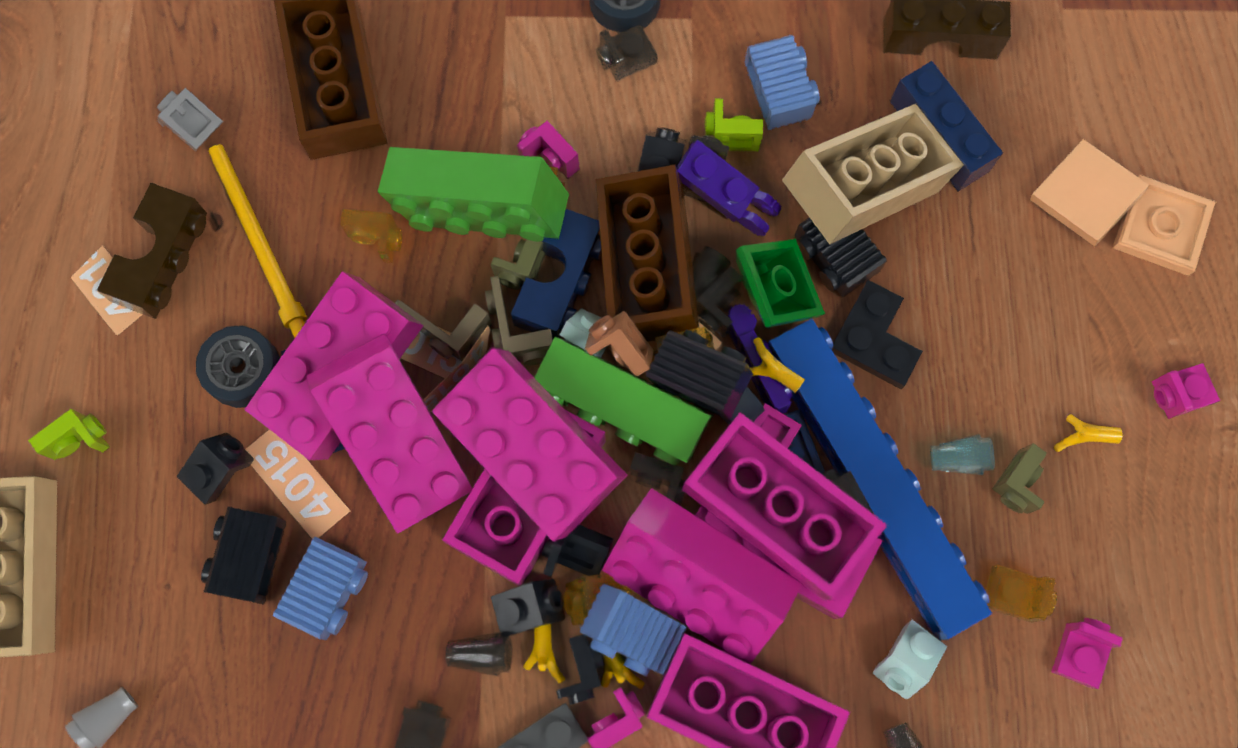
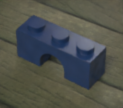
M930 61L899 81L890 100L896 111L917 104L964 164L949 180L959 192L989 173L1003 152L934 62Z
M569 209L565 210L559 239L544 237L542 246L546 256L557 259L565 266L563 274L557 280L549 283L538 282L526 277L511 312L514 326L529 332L551 329L552 339L554 337L561 338L560 333L566 321L577 313L578 310L574 309L573 306L578 295L585 296L589 288L592 273H589L588 270L593 259L599 261L602 256L599 220Z

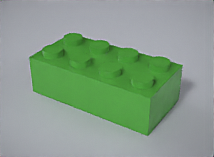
M399 147L389 148L378 188V193L391 205V209L409 221V225L414 229L429 232L433 228H444L460 235H467L469 231H478L495 238H504L506 234H512L537 242L543 241L544 237L559 239L569 192L542 157Z
M554 337L534 377L561 406L568 407L571 403L579 407L577 416L597 426H600V424L605 426L606 422L618 427L615 435L633 445L638 446L643 441L656 447L653 455L675 466L679 464L680 460L686 463L691 460L713 417L712 414L663 389H659L639 377H635L634 374L598 356H590L586 350L558 337Z

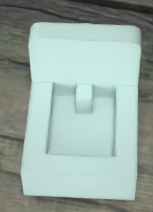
M581 308L566 321L560 335L565 338L564 340L585 350L590 333L589 329L601 317ZM607 346L593 355L601 358Z
M911 620L903 627L889 654L875 667L873 674L884 682L889 689L898 693L903 698L909 699L930 681L947 646L914 620Z

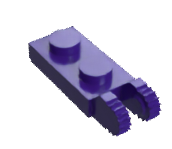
M699 140L691 144L676 167L681 182L731 221L739 222L757 236H765L769 230V225L757 214L746 210L748 205L752 203L758 209H761L762 212L773 217L777 216L782 209L777 200H774L768 193L758 190L760 187Z
M739 303V305L735 304L729 310L726 326L736 350L747 358L745 363L748 364L749 368H753L762 363V359L753 343V340L757 338L754 331L757 319L751 313L752 310L749 309V306ZM763 339L764 346L772 354L768 343ZM752 376L751 380L763 404L765 405L766 403L785 414L791 405L792 391L770 377Z

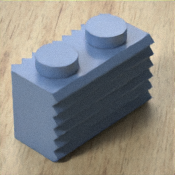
M789 35L748 46L744 62L767 128L772 130L775 127L779 128L782 125L786 126L790 123L794 124L797 121L801 122L804 119L812 118L816 104L820 100L819 90L814 80L809 81L805 70L807 68L806 53L802 46L797 47L796 42H794V36Z
M314 537L307 548V552L303 555V559L299 563L290 584L287 586L286 592L282 595V599L278 603L273 616L318 639L327 640L330 633L337 635L348 615V611L343 609L351 593L357 595L366 582L368 572L363 569L367 562Z
M604 584L600 587V593L596 595V601L592 603V609L588 611V617L584 619V625L580 627V632L593 639L590 648L611 659H614L617 652L626 656L627 658L623 665L647 677L650 669L665 675L687 627L626 592Z

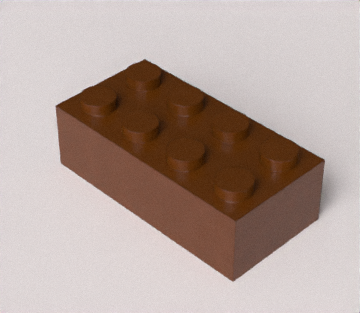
M274 0L299 140L310 160L388 144L358 0Z
M676 165L595 179L607 315L613 318L625 311L647 342L665 339L667 332L670 330L680 335H683L685 330L700 334L684 188Z

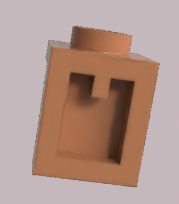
M625 311L613 318L610 315H606L590 327V333L585 346V350L590 356L611 344V350L617 362L623 367L628 366L635 377L650 369L654 350Z

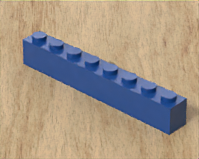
M813 318L770 340L768 345L773 356L805 379L796 393L792 391V399L798 409L801 410L805 421L849 495L887 524L878 537L883 540L880 547L934 637L940 641L948 640L990 616L992 612L987 605L990 603L987 592L978 581H972L964 568L966 559L962 551L955 543H949L942 532L943 522L934 507L925 504L918 492L921 490L918 479L910 469L903 468L896 456L898 448L894 440L888 433L881 432L874 420L876 412L872 404L866 397L861 398L853 386L855 379L852 371L845 362L839 363L831 350L833 342L825 328L822 326L818 328Z

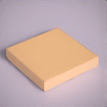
M1083 139L1034 191L1030 200L1090 244L1096 246L1145 193L1149 184Z
M1139 175L1138 177L1148 183L1149 186L1145 193L1123 215L1113 249L1187 276L1191 275L1196 270L1216 202Z

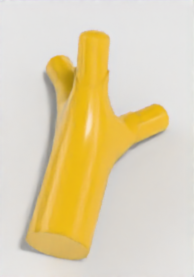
M755 338L753 343L762 359V363L759 366L750 368L753 372L752 376L770 377L796 393L805 379L778 361L766 349L761 338Z
M1070 414L1067 416L1066 421L1072 424L1077 432L1054 445V450L1060 452L1068 446L1085 442L1119 444L1122 440V430L1119 427L1088 424Z
M551 624L535 628L534 646L530 657L523 667L529 671L538 661V669L540 671L548 669L556 681L561 684L565 681V677L559 670L553 654Z
M617 652L614 659L602 654L604 660V674L600 683L602 687L607 688L613 674L618 683H623L626 680L638 689L644 687L645 682L635 676L630 668L623 665L625 661L620 653Z

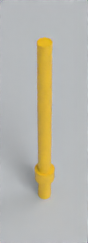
M214 145L208 150L209 155L280 306L278 314L285 328H290L295 339L308 317L302 304L295 301L223 145Z

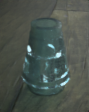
M980 434L930 446L933 471L941 470L982 476L984 471H994L995 458L991 437L981 438Z

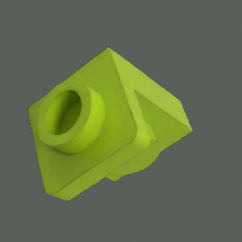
M715 98L713 112H706L705 136H712V150L759 151L763 136V119H752L743 115L735 116L731 119H723V98Z
M73 409L68 410L28 440L37 454L53 460L64 458L74 453L80 447V441L82 440L89 447L102 453L110 448L102 437L107 431L100 421L92 414L85 416Z

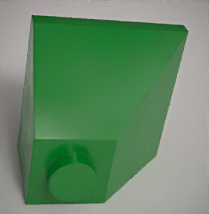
M796 239L744 245L736 249V264L741 274L742 282L766 328L817 318L825 314Z

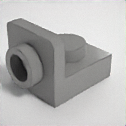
M186 88L178 95L171 91L157 106V109L161 111L157 122L163 127L166 125L194 151L223 122Z

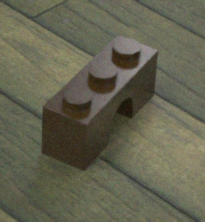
M891 0L883 19V53L921 55L924 48L932 43L951 41L959 44V58L997 60L1011 38V5L1008 1Z
M150 183L133 219L148 233L155 235V245L146 256L139 259H127L114 254L96 291L112 303L156 319L160 310L164 309L171 299V287L178 273H182L185 270L189 261L191 246L195 238L200 237L203 233L208 213L195 198Z

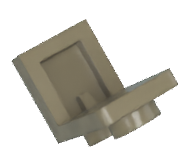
M499 276L490 277L492 290L485 291L489 315L497 314L499 328L492 329L495 348L509 351L519 362H523L524 365L541 364L553 341L551 329L511 336Z
M399 299L395 302L397 306L423 324L420 332L432 340L429 346L446 359L453 355L462 362L485 328L488 326L490 329L492 325L488 312L474 304L449 336Z

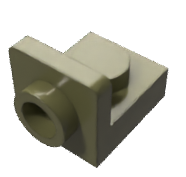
M520 239L513 256V262L516 264L494 257L491 262L494 276H499L500 283L503 286L515 290L523 286L526 277L536 280L545 257L542 247L543 241L537 242Z
M1034 443L1017 452L992 488L1002 496L1000 498L1001 502L1017 513L1024 512L1029 514L1040 510L1045 503L1027 489L1041 476L1044 468L1040 466V463L1047 455L1044 450Z

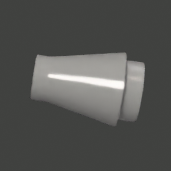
M121 687L111 695L72 714L73 720L65 728L80 748H102L130 713L139 706L127 690Z

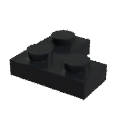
M867 280L839 331L831 350L840 358L902 390L923 351L887 333L904 298Z

